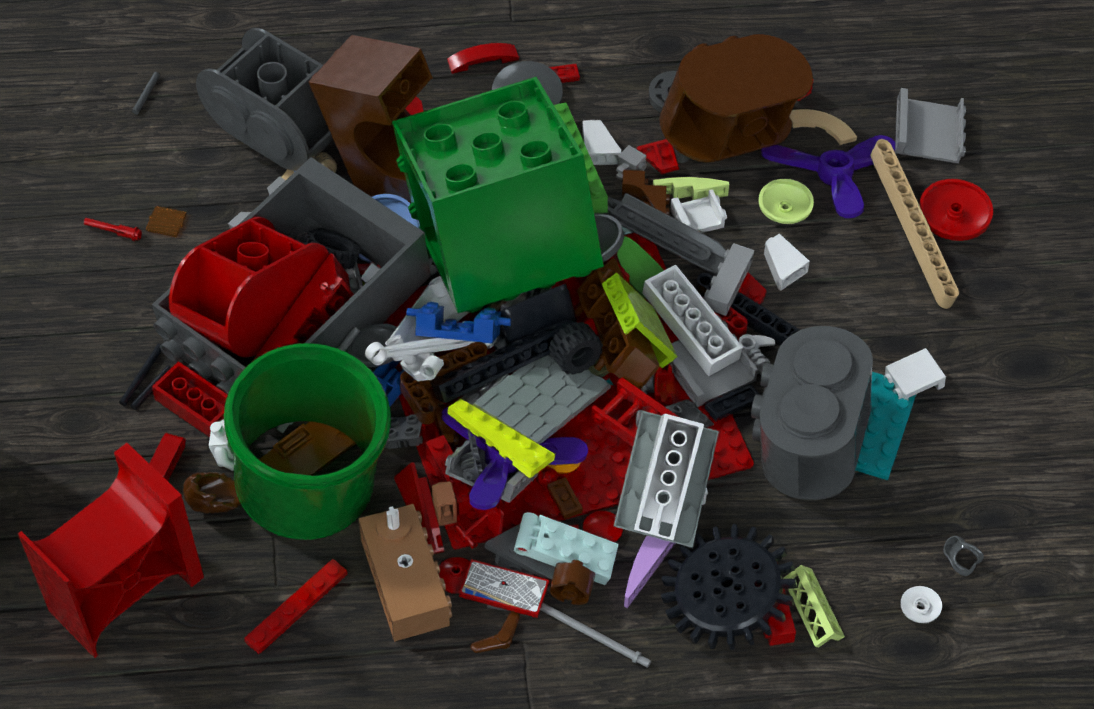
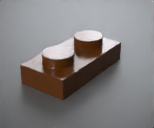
M566 477L547 484V489L564 520L583 512V508Z

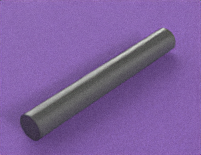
M154 72L132 110L134 114H139L160 77L158 72Z

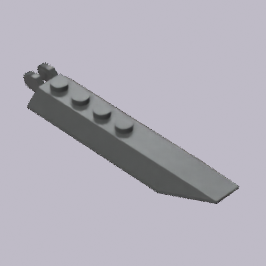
M625 193L620 202L611 197L608 198V213L603 214L616 218L621 226L692 264L718 275V266L720 262L724 263L726 249L720 242Z

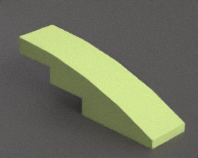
M696 177L653 180V185L666 186V193L672 194L673 198L692 197V200L707 197L709 190L712 189L715 195L719 197L728 196L729 193L728 181Z

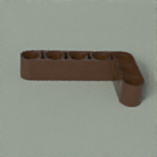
M474 342L438 357L443 360L444 365L434 379L487 355V346L483 342ZM404 371L400 376L401 393L418 420L425 425L432 424L436 419V404L427 389L432 388L430 382L432 380L417 381Z

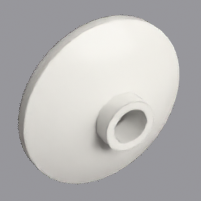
M915 586L906 590L902 595L901 609L910 620L917 623H929L940 615L942 601L939 595L932 589L924 586Z

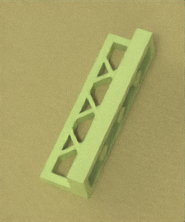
M800 565L783 579L795 578L796 576L800 579L798 588L788 589V591L793 596L797 610L815 647L819 648L830 639L840 641L845 636L813 570ZM802 592L807 593L808 596L806 605L801 604L800 601ZM810 609L816 612L814 622H810L808 618ZM819 626L823 627L826 633L820 639L816 635Z

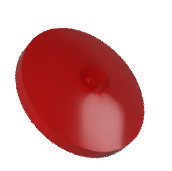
M945 179L937 181L926 188L920 198L919 206L931 232L948 240L964 241L980 236L988 229L993 217V205L989 196L980 187L965 180Z

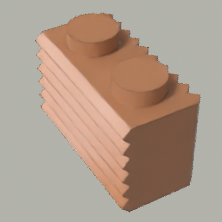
M439 482L433 485V505L439 526L456 523L457 503L452 483Z

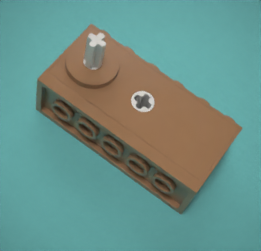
M414 504L395 509L392 506L389 507L388 511L359 518L361 542L394 642L450 626L449 618L452 617L450 609L452 604L449 595H445L444 590H446L444 579L439 577L440 569L438 562L433 560L434 552L432 545L427 542V530L425 527L422 528L421 513L419 510L416 511Z

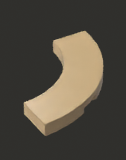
M799 109L792 110L789 116L793 128L819 127L825 129L828 134L837 140L839 145L857 140L856 134L846 123L828 113Z

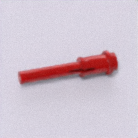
M89 218L84 219V225L117 233V236L130 238L134 242L136 240L139 241L142 236V230L138 227L132 228L122 224L117 226Z

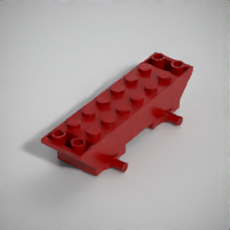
M332 253L324 260L319 270L301 292L296 302L291 306L254 360L276 348L305 343L354 295L350 289L347 272Z

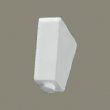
M583 121V141L593 164H618V156L621 154V149L602 121Z
M778 234L766 241L764 255L777 288L780 291L808 273L810 261L783 236Z

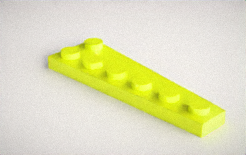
M459 399L448 407V414L465 428L470 429V432L475 436L484 438L489 447L494 446L498 449L499 455L503 458L508 457L513 461L512 465L527 477H533L554 461L555 454L466 401Z

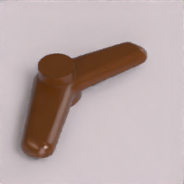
M511 611L498 634L473 642L470 645L471 650L474 653H480L500 648H509L512 644L520 614Z

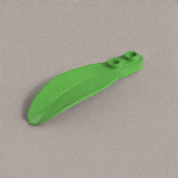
M624 236L623 243L617 251L619 263L629 274V283L646 299L642 294L645 280L664 270L641 246Z

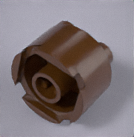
M572 560L571 563H557L550 586V594L561 602L567 599L571 600L573 605L586 604L591 596L596 574L583 566V562L579 560Z

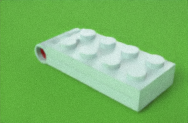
M527 512L523 514L514 551L519 555L533 558L554 567L557 563H571L572 560H579L583 562V566L595 572V582L605 585L611 578L618 544L542 515L538 517L534 513Z

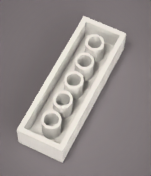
M677 265L645 280L642 294L708 377L740 359L743 347Z

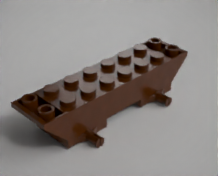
M612 258L604 267L592 270L577 289L579 305L574 311L577 317H580L584 311L587 318L593 319L603 343V351L594 368L601 371L604 365H606L608 372L614 373L620 379L623 377L641 390L660 365L649 339L637 328L627 335L624 333L605 293L602 283L618 273L624 279L617 260Z

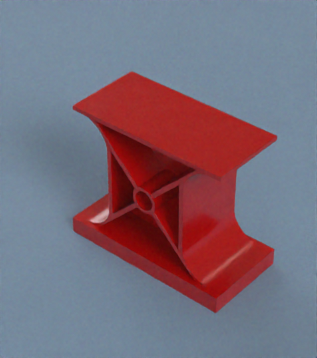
M128 443L114 452L119 472L115 481L105 493L44 539L31 541L22 531L18 533L49 612L94 658L98 656L96 644L103 630L115 618L164 579L178 574L189 586L193 587L204 578L182 495Z

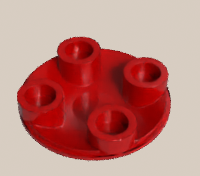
M609 511L593 512L586 517L583 523V531L612 542H616L621 537L623 529L614 527L616 515Z

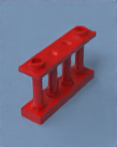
M623 377L617 382L618 394L602 410L595 405L592 407L593 421L598 425L604 426L632 447L637 427L630 431L623 425L638 410L661 416L669 414L679 417ZM623 399L633 403L617 421L608 415Z

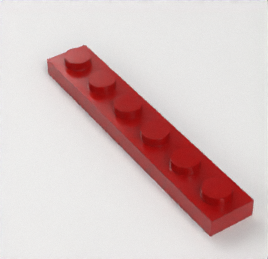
M334 559L330 560L244 638L245 643L258 654L262 653L347 576V570Z

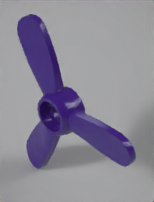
M878 135L859 143L848 152L829 150L820 157L788 147L773 145L762 148L761 155L770 161L818 172L821 181L831 186L832 200L837 214L844 218H855L863 213L864 203L858 187L852 180L854 170L874 164L870 155L878 140L884 139L890 142L894 152L895 141L888 136Z
M448 407L444 408L442 411L444 423L469 440L468 429L448 414ZM475 436L477 446L485 451V463L487 466L472 487L469 500L474 508L486 510L495 507L500 502L506 487L507 476L515 473L518 469L512 465L513 461L508 457L503 458L499 455L498 449L494 446L489 447L484 438ZM575 437L547 438L540 444L555 454L554 461L549 465L577 464L583 462L588 454L587 444Z

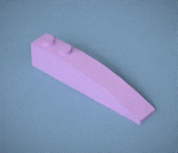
M646 536L635 558L629 576L624 607L628 608L676 543Z

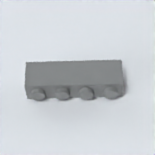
M733 243L730 250H726L724 255L725 261L724 263L720 262L717 269L718 275L717 277L713 276L710 284L711 289L706 290L703 298L714 312L724 316L727 315L753 262L754 250Z

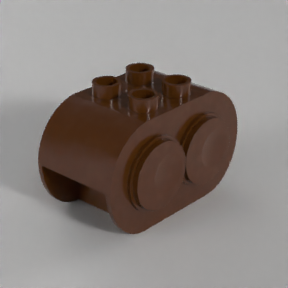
M754 34L742 38L731 36L722 43L710 46L707 43L699 44L681 60L660 113L661 130L667 141L677 151L693 160L701 162H715L777 145L783 142L791 131L792 121L789 116L796 101L807 95L812 86L813 74L811 67L797 48L785 40L770 35Z

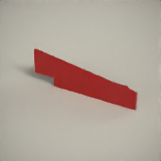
M412 462L399 472L394 480L406 506L414 504L416 511H420L422 517L421 525L422 528L425 527L427 530V542L432 545L434 554L445 552L427 477L418 479L415 462Z

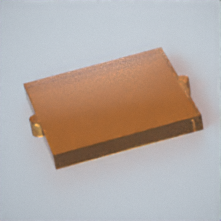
M155 206L152 215L149 216L146 231L177 237L180 228L183 227V221L187 214L184 211Z

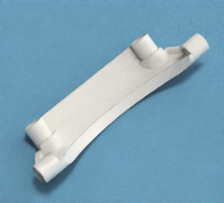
M440 276L429 282L427 288L412 307L419 309L428 302H436L439 306H444L443 321L454 319L458 322L470 313H457ZM406 315L385 344L386 346L434 339L435 337L415 336L416 316ZM435 352L392 357L394 361L402 360L400 363L402 368L417 381L434 379L444 365L443 360L434 355Z

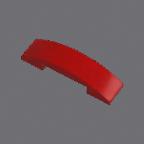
M489 43L457 52L447 58L451 73L469 70L468 65L501 59L502 63L519 60L515 45Z

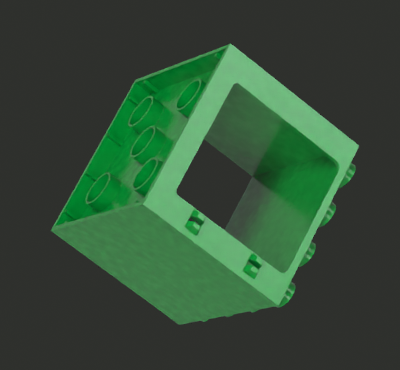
M537 77L392 121L400 153L396 161L400 171L405 174L411 204L408 206L409 213L413 219L417 220L419 229L425 232L427 250L458 314L479 311L484 305L499 300H514L521 293L536 288L548 289L558 281L573 276L585 277L592 270L604 267L584 155Z

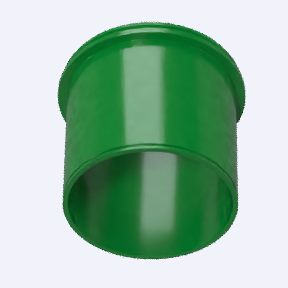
M310 343L293 344L276 348L258 357L240 373L233 383L224 408V429L234 456L236 494L246 513L258 525L269 532L282 537L300 540L324 538L347 528L366 509L373 492L377 459L383 452L389 437L391 413L388 398L381 383L364 363L347 352L334 347ZM309 421L329 425L343 432L358 445L363 454L355 462L342 470L325 475L310 476L284 473L273 469L261 462L250 451L249 446L260 435L276 426L290 422Z

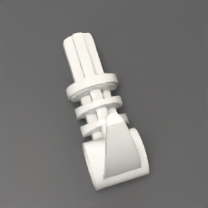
M742 335L739 338V343L746 349L750 360L756 363L758 367L757 374L762 376L764 364H770V361L761 354L758 348L774 346L775 340L761 335Z

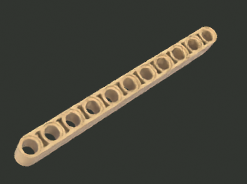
M880 139L876 142L871 152V159L937 304L942 308L948 309L958 297L959 290L892 145L887 140Z

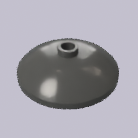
M381 323L360 329L358 335L347 348L348 354L360 360L367 367H378L392 362L393 358L390 357L382 364L374 365L366 358L365 351L373 342H379L386 347L385 342L391 337L397 327Z

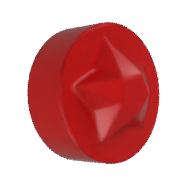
M545 467L538 472V483L542 487L547 488V484L558 480V474L553 468Z

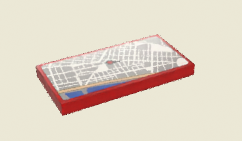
M471 559L459 591V597L538 618L550 580Z

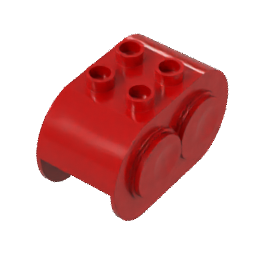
M253 217L196 246L183 258L175 272L170 288V313L205 339L241 357L256 356L288 313L291 306L296 302L301 292L319 270L324 260L327 259L329 252L319 243L305 245L275 231L273 224L263 217Z

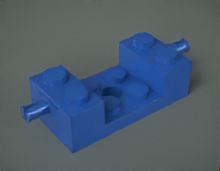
M428 302L419 309L407 308L406 311L407 316H416L415 336L493 343L500 335V325L511 326V318L501 317V312L496 311L494 308H484L474 318V321H465L464 323H458L454 319L443 321L444 306H439L436 302Z

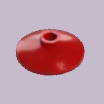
M452 557L444 560L439 565L440 573L438 574L440 578L444 579L446 586L444 591L459 594L470 561L461 557Z

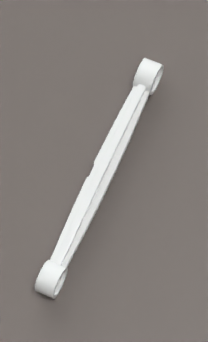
M434 338L386 347L379 342H373L367 347L365 356L374 365H380L390 357L458 349L474 342ZM497 338L493 343H484L487 346V349H490L494 346V344L497 341Z

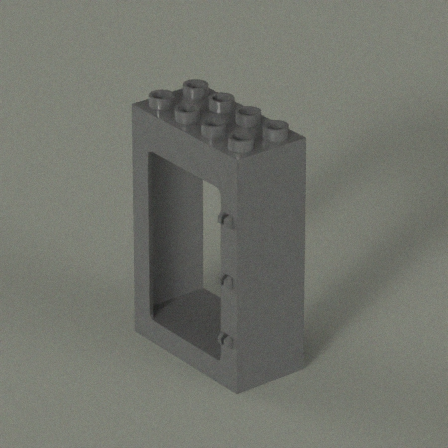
M312 157L239 223L241 224L253 217H263L273 224L275 231L296 241L300 233L309 232L313 229L330 230L332 233L334 231L338 235H345V238L349 237L351 241H355L360 247V254L381 267L305 343L338 348L354 326L360 330L369 325L384 323L431 277L425 232ZM307 234L301 235L300 242L304 243ZM169 288L152 304L157 319L153 327L164 341L160 345L161 351L172 362L176 363L181 358L189 364V369L205 380L210 379L216 384L217 388L228 395L233 383L249 363L236 354L205 339L178 318L171 315Z

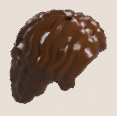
M197 472L189 476L183 484L185 501L196 512L206 514L222 513L234 510L241 504L236 494L235 482L231 477H227L225 473Z

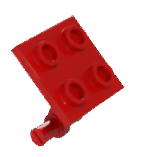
M495 506L486 510L474 508V513L480 519L468 530L461 523L456 525L454 529L461 536L460 539L463 542H467L474 549V547H477L478 542L472 536L484 528L488 527L495 536L502 534L504 514L500 507Z

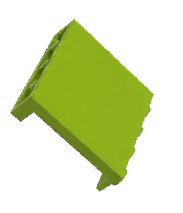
M615 273L602 283L624 333L627 335L637 328L647 337L660 367L664 368L678 356L654 307L618 273Z

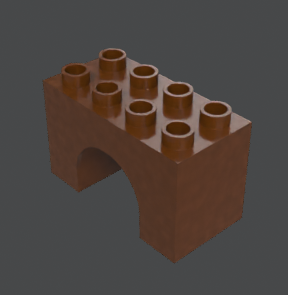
M351 35L334 52L333 56L322 68L312 76L309 85L354 186L371 197L380 194H393L404 198L411 204L405 174L400 171L396 161L400 153L392 121L411 116L405 108L433 77L421 48Z

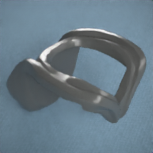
M951 536L944 544L943 552L950 561L953 569L962 576L970 575L976 568V565L984 559V554L980 549L967 543L960 536ZM962 549L970 550L977 558L970 569L961 566L956 560L958 552Z

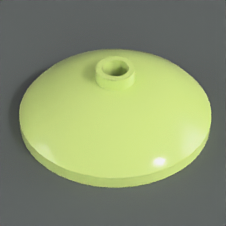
M777 179L769 182L760 191L758 200L763 214L769 219L782 224L798 223L806 219L812 212L814 205L811 191L804 184L791 179Z

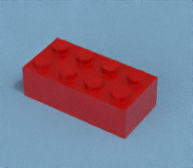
M179 361L152 386L154 399L209 438L211 424L224 419V408L228 395Z

